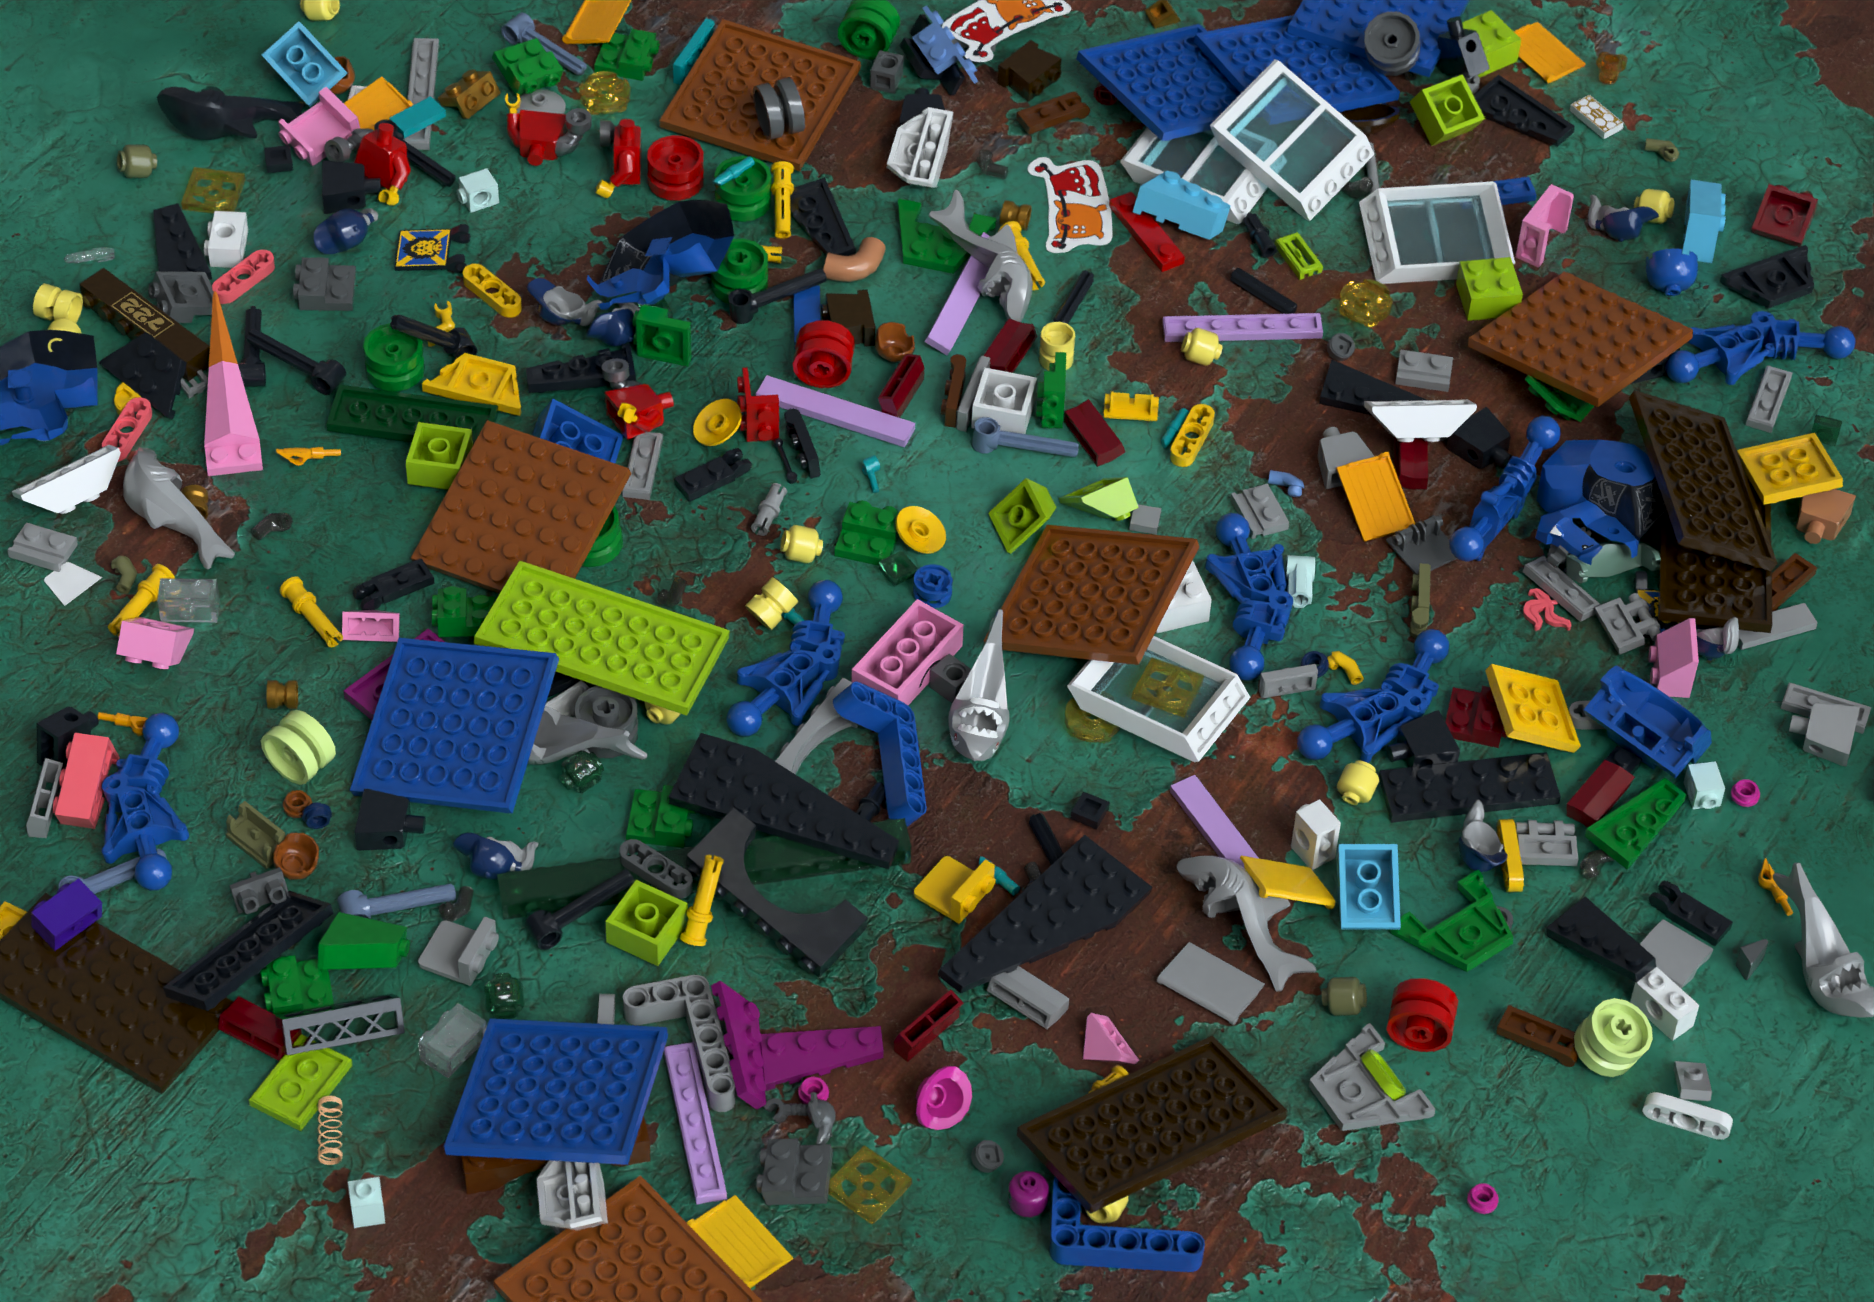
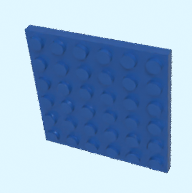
M1303 0L1288 25L1287 33L1367 58L1365 55L1364 36L1369 22L1377 15L1385 12H1400L1409 16L1416 23L1420 33V56L1416 64L1409 71L1430 77L1441 52L1438 49L1437 38L1448 31L1446 20L1452 17H1461L1470 0Z
M1294 15L1195 34V44L1240 94L1274 60H1279L1338 112L1384 104L1399 99L1400 91L1384 74L1375 71L1368 63L1367 58L1288 34V25ZM1285 86L1258 114L1270 126L1308 118L1314 109L1288 86Z
M1200 24L1078 51L1077 60L1161 141L1212 130L1210 124L1240 95V92L1195 44V34L1207 31ZM1257 114V116L1254 119L1262 117L1259 114Z
M399 638L350 792L354 796L362 797L364 789H371L405 797L414 803L512 814L559 657L556 653Z
M489 1019L444 1144L446 1155L628 1165L667 1042V1027Z

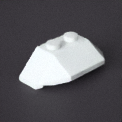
M928 107L922 111V114L913 117L898 127L887 162V168L906 183L937 187L947 153L953 112Z
M1468 399L1364 401V407L1400 442H1413L1414 438H1423L1425 441L1436 442L1440 441V437H1450L1476 411L1477 407L1475 403Z
M107 445L12 491V494L16 498L60 514L68 513L76 508V504L82 501H93L100 496L99 493L107 490L121 452L119 448Z
M548 1161L537 1177L539 1211L542 1225L581 1230L608 1223L604 1181L600 1164Z

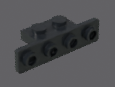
M920 14L910 31L912 37L931 24L926 15ZM903 38L899 46L915 69L916 74L922 79L940 80L948 94L954 96L965 78L957 63L955 62L937 75L915 41Z

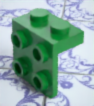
M1527 375L1525 378L1530 384L1528 390L1538 398L1543 397L1547 401L1545 406L1555 415L1559 413L1567 420L1573 418L1581 422L1594 407V405L1530 375Z

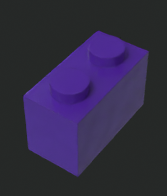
M78 878L71 884L63 885L56 895L48 901L43 900L34 907L31 912L32 928L56 951L102 917V901Z

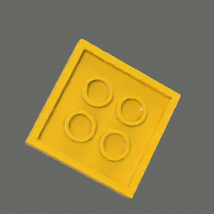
M1815 433L1737 450L1743 470L1764 505L1843 487L1842 476Z
M1491 664L1485 670L1507 737L1575 753L1581 747L1558 680Z

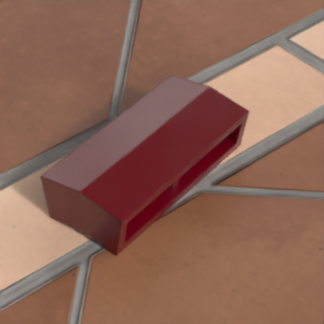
M1010 318L1007 320L984 354L985 357L990 358V369L1014 373L1037 338L1034 324L1021 323Z
M905 354L878 397L883 413L898 418L904 413L924 380L925 367L920 355Z
M1089 399L1064 412L1065 425L1097 467L1113 461L1126 452L1122 442Z
M1394 436V469L1401 487L1427 490L1428 441L1423 440V438H1414L1413 442H1400Z
M1604 760L1567 803V817L1582 823L1587 828L1608 813L1630 787L1635 777L1622 767Z
M949 990L899 1033L894 1040V1052L905 1061H910L959 1018V1011L963 1001L952 990ZM945 1011L947 1012V1013H946L944 1016H942L937 1022H935V1020H936L939 1016H941ZM922 1031L924 1032V1033H923L922 1035H920L915 1041L911 1042V1041H912L917 1035H919Z
M240 996L236 998L229 1008L220 1014L219 1030L278 1061L285 1055L282 1030L276 1027L275 1014ZM301 1028L290 1030L292 1045L302 1034Z

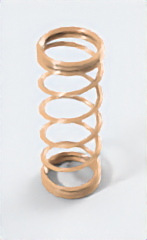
M325 1096L318 1101V1111L320 1113L318 1116V1122L320 1123L318 1126L320 1134L318 1137V1143L320 1144L318 1147V1160L325 1165H334L342 1160V1152L339 1150L342 1147L340 1141L330 1140L322 1144L320 1142L321 1136L328 1139H337L342 1136V1132L339 1130L320 1132L321 1125L331 1129L342 1126V1122L337 1119L320 1121L321 1115L328 1118H338L342 1115V1111H340L342 1100L336 1096ZM328 1101L340 1104L335 1108L321 1106L324 1102ZM325 1112H340V1115L338 1116H327L323 1114ZM337 1121L340 1122V1125L330 1127L324 1125V1123ZM327 1132L340 1133L338 1137H328L323 1134ZM337 1142L340 1146L332 1148L326 1147L324 1144ZM336 1153L339 1155V1157L328 1158L323 1156L322 1154ZM321 1157H323V1158H325V1159H328V1160H334V1161L323 1160Z

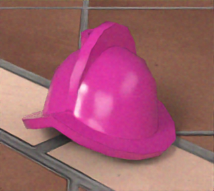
M945 1066L922 1081L916 1095L918 1122L923 1127L934 1130L948 1129L961 1122L969 1111L972 1100L971 1084L964 1072L955 1066Z

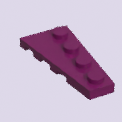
M718 981L711 985L714 996H719L721 1006L716 1008L719 1020L725 1021L727 1034L723 1035L725 1046L734 1057L729 1063L737 1096L755 1109H759L766 1105V1084L763 1073L764 1060L761 1050L762 1036L759 1027L760 1012L753 1002H749L722 981Z
M881 1026L761 1034L766 1091L775 1089L777 1084L784 1082L793 1084L802 1081V1077L816 1073L819 1076L831 1073V1069L841 1066L845 1068L881 1059L884 1055Z

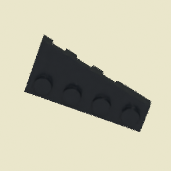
M1499 74L1474 95L1484 118L1558 147L1574 133L1575 126Z
M822 178L794 187V191L790 195V215L826 257L828 253L843 256L856 254V248L826 179Z
M176 203L153 210L159 272H205L208 279L211 280V270L179 204Z
M630 343L623 344L620 350L610 352L609 348L598 350V355L585 358L583 354L574 356L568 363H562L558 360L526 368L529 393H544L547 391L611 386L609 381L603 378L602 365L607 360L617 358L628 362L629 377L625 380L636 381Z
M1331 360L1319 404L1373 416L1364 407V401H1423L1426 399L1335 360Z
M1586 896L1546 927L1547 937L1636 983L1656 967L1655 957Z

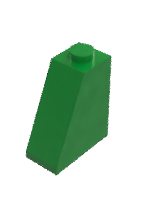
M338 912L319 942L318 969L396 968L401 958L406 957L409 952L410 940L406 939L407 927Z

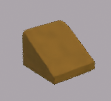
M1159 0L1144 10L1155 28L1176 24L1181 21L1168 0Z

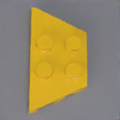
M464 353L455 359L454 363L443 367L440 370V375L432 381L426 379L422 383L423 392L454 400L498 405V411L517 416L521 415L515 365Z

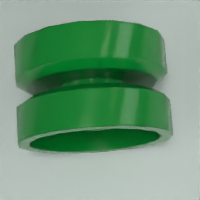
M852 0L838 27V38L841 45L858 58L876 59L879 50L885 52L889 50L893 38L900 27L899 14L893 5L886 0Z
M748 156L731 157L723 161L716 168L714 179L725 172L728 167L733 164L736 165ZM754 157L752 158L755 164L742 172L739 177L728 181L722 186L714 184L715 202L727 204L731 220L741 222L756 220L764 216L770 209V169L763 161Z
M733 239L718 271L711 273V290L718 299L728 304L729 294L736 289H746L754 294L768 288V254L755 241Z
M390 323L378 326L365 337L363 351L368 381L379 389L393 392L407 390L418 384L425 370L422 339L391 328Z
M615 505L582 566L598 567L612 561L620 553L623 547V534L620 527L619 513Z

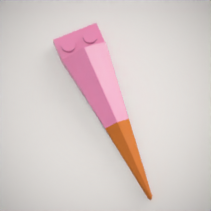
M216 291L213 293L204 441L208 476L263 470L259 436Z

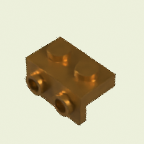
M473 69L464 73L462 79L457 83L447 86L445 92L438 97L441 106L458 107L462 117L468 119L500 94V90L491 71H476Z

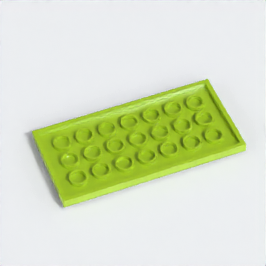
M519 561L475 634L474 644L556 653L559 657L556 672L687 716L726 645L730 630Z

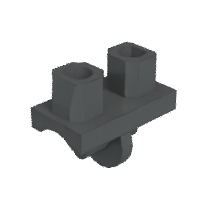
M280 867L257 875L255 871L249 873L250 878L229 885L239 914L242 912L246 914L253 913L260 906L270 902L278 904L286 901V893L288 892Z

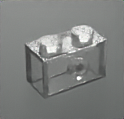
M160 578L157 598L160 620L162 622L217 623L220 606L217 579Z
M457 1003L450 1011L448 1010L443 1013L439 1022L430 1031H426L421 1036L418 1042L420 1060L449 1078L480 1047L487 1028L486 1021Z

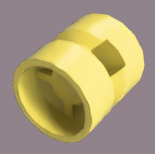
M49 284L40 286L33 302V312L36 317L46 320L65 318L75 323L78 321L83 307V298L80 293L70 290L62 291L59 287Z
M1052 322L1043 327L1040 338L1039 362L1046 370L1049 371V363H1055V352H1066V370L1072 366L1075 331L1070 325L1063 322Z
M772 577L762 587V595L756 594L745 607L759 622L772 631L782 620L781 614L789 613L798 603V600L785 586Z

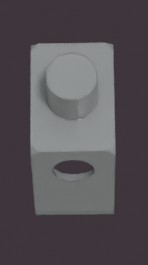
M1330 427L1324 431V438L1319 442L1318 462L1325 488L1330 489L1343 486L1336 467L1375 457L1356 432L1340 434L1337 427Z
M1813 704L1810 719L1792 715L1789 732L1806 735L1803 746L1805 752L1846 767L1860 707Z

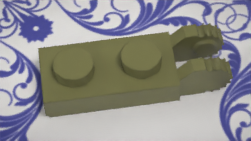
M1423 563L1419 564L1418 574L1412 575L1411 590L1416 591V596L1412 595L1411 598L1412 621L1410 622L1409 633L1414 639L1422 631L1427 630L1429 621L1431 565Z

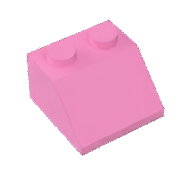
M143 617L123 620L116 654L125 656V661L142 663V660L152 662V667L169 669V666L180 663L193 636L194 628Z
M1689 618L1657 634L1655 645L1649 648V663L1654 664L1650 672V683L1655 684L1657 689L1669 697L1690 698L1699 663L1696 622L1694 618Z

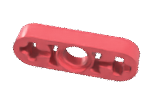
M257 250L218 278L212 284V290L217 292L220 304H229L271 274L275 269L273 254L268 250ZM241 274L250 275L248 279L244 280L237 278Z
M141 397L131 399L102 442L103 448L107 445L117 447L119 441L121 454L118 462L127 457L152 418L151 404L147 399ZM127 426L134 428V430L129 433H123L120 431L122 428Z

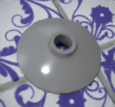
M538 89L531 94L525 93L520 96L521 105L517 109L519 114L520 110L565 114L566 106L563 98L553 91Z

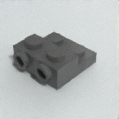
M302 258L301 265H296L295 269L296 280H299V283H294L293 296L294 299L299 301V310L353 311L356 266L329 265V258Z
M155 272L153 281L149 284L148 293L150 298L156 299L157 307L178 323H192L194 315H212L214 291L205 272Z
M798 1138L768 1139L767 1148H762L760 1151V1163L764 1167V1174H758L757 1191L762 1193L766 1205L826 1204L833 1158L831 1144L800 1145Z

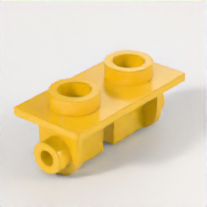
M1111 391V394H1105L1104 418L1157 421L1159 397H1154V394H1135V398H1129L1130 393H1115Z

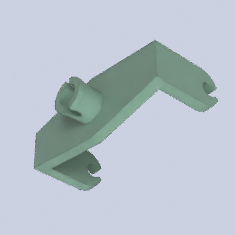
M1625 543L1600 544L1603 548L1592 558L1591 565L1579 560L1575 555L1570 554L1566 556L1567 576L1578 583L1587 582L1588 577H1610L1640 566L1656 571L1660 567L1657 561L1661 560L1658 551L1644 543H1639L1637 556L1631 558L1630 548Z

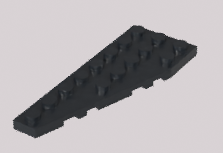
M700 733L669 795V804L721 820L735 808L754 823L758 831L886 869H890L899 849L898 839L755 748Z
M1084 835L940 968L938 976L960 994L991 981V978L996 975L1016 970L1019 965L1026 962L1031 964L1068 948L1069 944L1082 938L1083 940L1089 939L1096 932L1103 929L1107 931L1116 927L1151 893L1153 887Z

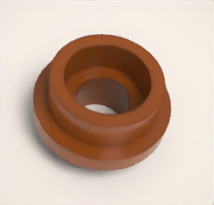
M291 791L283 801L284 812L290 817L301 818L302 811L312 804V800L304 791Z

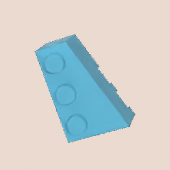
M1167 170L1140 186L1133 213L1139 215L1142 211L1157 216L1156 221L1163 223L1165 219L1180 224L1179 229L1210 240L1223 232L1231 205L1222 201L1220 197L1202 190L1199 185L1190 183L1182 179L1177 173Z
M1690 180L1684 221L1686 234L1684 233L1683 235L1684 245L1682 254L1689 255V251L1694 252L1699 262L1712 263L1718 231L1724 230L1726 194L1721 193V184Z

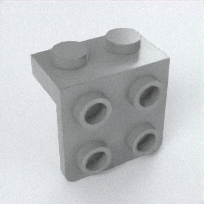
M484 917L477 930L447 920L442 921L418 959L419 967L471 986L477 974L482 971L490 952L497 945L499 935L496 933L495 920Z

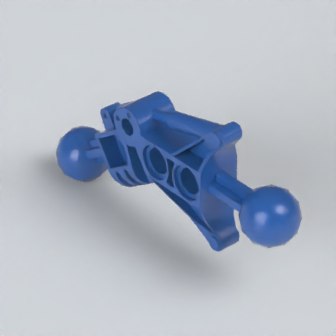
M1758 311L1753 313L1750 324L1735 326L1733 324L1708 329L1692 327L1693 336L1688 343L1699 347L1703 352L1694 355L1687 350L1676 351L1669 355L1665 368L1671 380L1677 383H1688L1696 377L1699 368L1714 363L1726 375L1725 382L1728 385H1734L1741 375L1762 362L1765 356L1772 357L1773 359L1780 356L1781 359L1785 360L1786 356H1789L1791 360H1795L1798 347L1822 348L1829 357L1841 359L1852 353L1856 342L1853 333L1843 326L1832 327L1825 334L1799 332V322L1795 319H1789L1788 321L1775 320L1772 314L1766 311ZM1762 346H1765V350L1761 352Z
M1542 415L1534 418L1528 424L1526 437L1529 443L1521 457L1512 456L1500 476L1499 485L1497 487L1493 486L1491 490L1482 493L1481 501L1474 509L1470 527L1465 526L1453 532L1449 540V548L1458 560L1466 562L1472 560L1481 561L1486 547L1511 518L1516 519L1521 513L1525 498L1537 478L1534 465L1542 451L1553 448L1558 443L1561 435L1560 426L1552 417Z
M1228 513L1223 515L1217 522L1215 527L1216 537L1225 546H1230L1234 555L1223 557L1209 554L1206 559L1205 569L1213 574L1228 593L1240 603L1233 621V628L1240 636L1246 638L1244 646L1236 648L1232 653L1229 665L1231 672L1236 673L1240 680L1250 681L1258 678L1264 670V656L1260 652L1262 644H1268L1269 639L1275 641L1283 640L1284 628L1289 621L1294 601L1293 597L1285 591L1287 586L1283 562L1284 547L1281 544H1275L1270 550L1251 552L1246 541L1250 534L1249 522L1241 514ZM1273 572H1274L1275 584H1274V582H1273V580H1272V577H1271V575L1273 574Z
M819 580L812 585L808 592V602L814 610L813 621H800L794 625L789 651L783 654L779 652L755 665L738 669L737 683L753 687L760 694L751 702L739 701L731 706L727 713L726 721L732 733L741 737L757 733L762 725V714L774 704L790 715L793 725H801L803 716L823 688V682L836 678L839 670L841 645L844 644L845 634L842 631L833 630V624L829 623L831 614L839 609L843 601L841 588L835 582ZM811 684V686L803 696L802 691L805 690Z
M1436 629L1422 631L1414 642V651L1417 657L1413 665L1410 666L1404 663L1392 665L1386 675V679L1382 682L1381 688L1373 690L1366 688L1345 693L1322 694L1320 708L1333 714L1339 722L1327 728L1316 724L1306 726L1297 737L1299 752L1307 759H1323L1330 753L1333 743L1351 736L1361 749V761L1370 762L1374 754L1398 736L1399 728L1403 724L1424 716L1432 701V697L1437 695L1439 685L1428 679L1429 673L1427 672L1432 664L1441 662L1448 655L1449 641L1446 635ZM1387 729V730L1384 731L1380 736H1378V733H1379V732H1381V731Z
M166 713L153 714L143 724V737L146 743L140 755L129 754L127 759L117 760L118 772L108 776L102 783V789L109 805V813L106 815L105 841L102 848L105 862L111 864L124 854L138 851L140 860L135 865V879L142 888L150 891L162 889L167 886L172 878V866L164 856L157 853L156 845L169 840L185 841L189 838L186 824L178 818L166 799L159 795L166 782L165 779L169 776V770L157 758L161 749L173 745L179 735L177 721ZM115 812H122L123 814L117 823L118 816Z

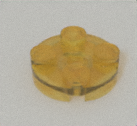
M609 71L596 72L588 76V81L580 84V100L590 114L621 113L627 109V104L631 97L630 84L624 77L623 80L618 78L617 73Z
M1364 279L1363 283L1356 284L1355 281H1351L1341 290L1339 300L1340 313L1355 322L1363 323L1366 327H1374L1379 321L1387 318L1391 312L1393 300L1389 295L1390 291L1384 284L1375 280ZM1366 300H1370V303H1363V302L1366 301Z
M1101 693V696L1114 701V698L1110 695ZM1074 697L1070 699L1065 709V724L1068 728V734L1071 737L1086 742L1107 743L1111 741L1120 727L1099 717L1096 720L1089 719L1088 717L1092 714L1080 709Z

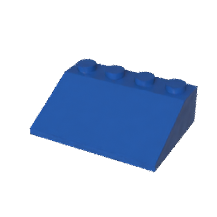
M552 399L538 416L532 435L612 463H616L624 435L555 399Z

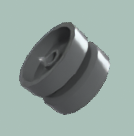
M1385 12L1377 15L1369 22L1365 30L1364 46L1368 63L1375 71L1384 75L1397 76L1408 72L1416 64L1420 56V33L1416 23L1409 16L1400 12Z
M791 77L776 80L774 88L769 83L753 87V101L757 119L767 140L782 137L784 129L789 134L804 131V110L798 89Z
M600 686L591 687L578 697L575 703V718L607 728L626 730L630 733L628 740L635 745L638 739L637 703L633 697ZM587 748L593 756L598 758H614L624 755L607 748Z

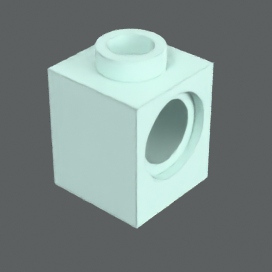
M486 168L459 177L457 196L460 203L465 204L471 213L499 203L498 184Z
M1707 762L1688 765L1684 785L1692 808L1711 809L1721 806L1725 786L1717 763Z
M379 1177L348 1181L354 1228L384 1224L385 1216Z

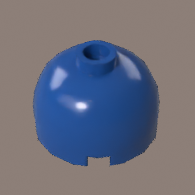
M1664 249L1652 253L1653 258H1646V274L1649 283L1655 289L1668 296L1679 295L1691 287L1697 278L1698 258L1694 252L1689 251V255L1682 254V249Z

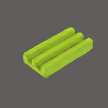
M1298 232L1275 240L1278 252L1299 280L1304 279L1305 274L1310 277L1313 276L1314 271L1317 274L1322 272L1323 265ZM1291 241H1294L1298 248H1296ZM1302 254L1305 256V258L1308 260V262H1309L1311 265H1308V263H1307V262L1305 261V259L1302 257Z

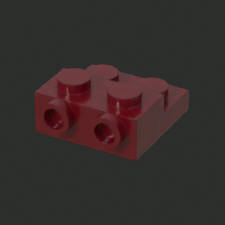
M1768 184L1751 233L1801 247L1817 209L1818 199L1808 193L1790 191L1782 185L1774 186Z
M1482 686L1480 693L1453 687L1446 717V724L1453 738L1499 748L1501 737L1507 738L1491 688Z

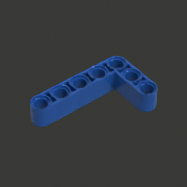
M853 682L833 699V706L836 712L843 718L878 733L888 816L896 827L906 829L925 814L927 808L914 713L904 702L860 682Z
M1056 1177L1054 1178L1051 1207L1050 1256L1056 1263L1062 1265L1194 1272L1201 1267L1205 1242L1198 1233L1191 1231L1080 1225L1081 1204L1070 1192H1063V1190L1067 1189Z

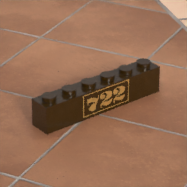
M102 268L79 284L83 305L87 309H92L104 322H109L116 327L120 334L134 340L147 332L187 362L183 376L185 380L190 381L197 376V371H204L209 368L210 346L105 268Z

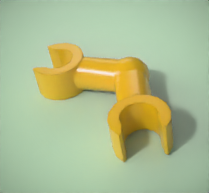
M447 300L446 309H439L435 303V315L442 321V324L435 328L447 332L455 328L451 317V303ZM428 342V347L436 345L431 342Z

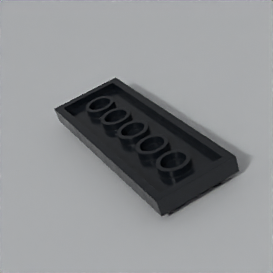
M1547 752L1379 771V781L1391 823L1468 814L1476 800L1482 802L1484 812L1555 805L1559 804L1561 799Z
M288 891L286 893V901L271 904L165 985L163 989L166 997L209 1011L334 914L331 904Z

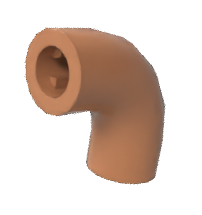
M867 237L861 241L859 249L854 255L843 256L828 253L823 269L826 278L841 282H853L866 278L875 272L882 262L886 250L884 243L877 238Z

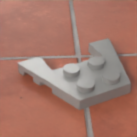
M1371 1023L1362 1028V1032L1355 1039L1352 1038L1337 1057L1334 1056L1310 1079L1309 1088L1341 1131L1433 1117L1435 1108L1421 1089L1393 1101L1383 1091L1362 1062L1361 1056L1368 1049L1379 1052L1384 1050L1385 1046L1384 1040Z

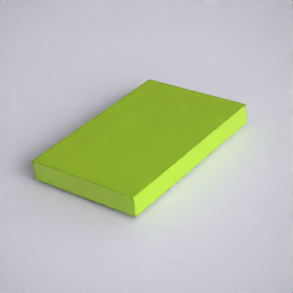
M301 1034L292 1047L303 1045L308 1037ZM330 1048L292 1055L285 1054L250 1097L249 1104L251 1107L302 1131L318 1110L319 1099L329 1096L352 1067V1059Z

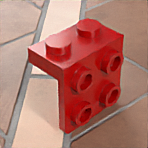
M743 367L742 376L737 377L738 393H742V395L737 396V403L740 406V412L744 413L740 423V431H746L747 442L769 441L779 438L778 394L751 396L748 367Z

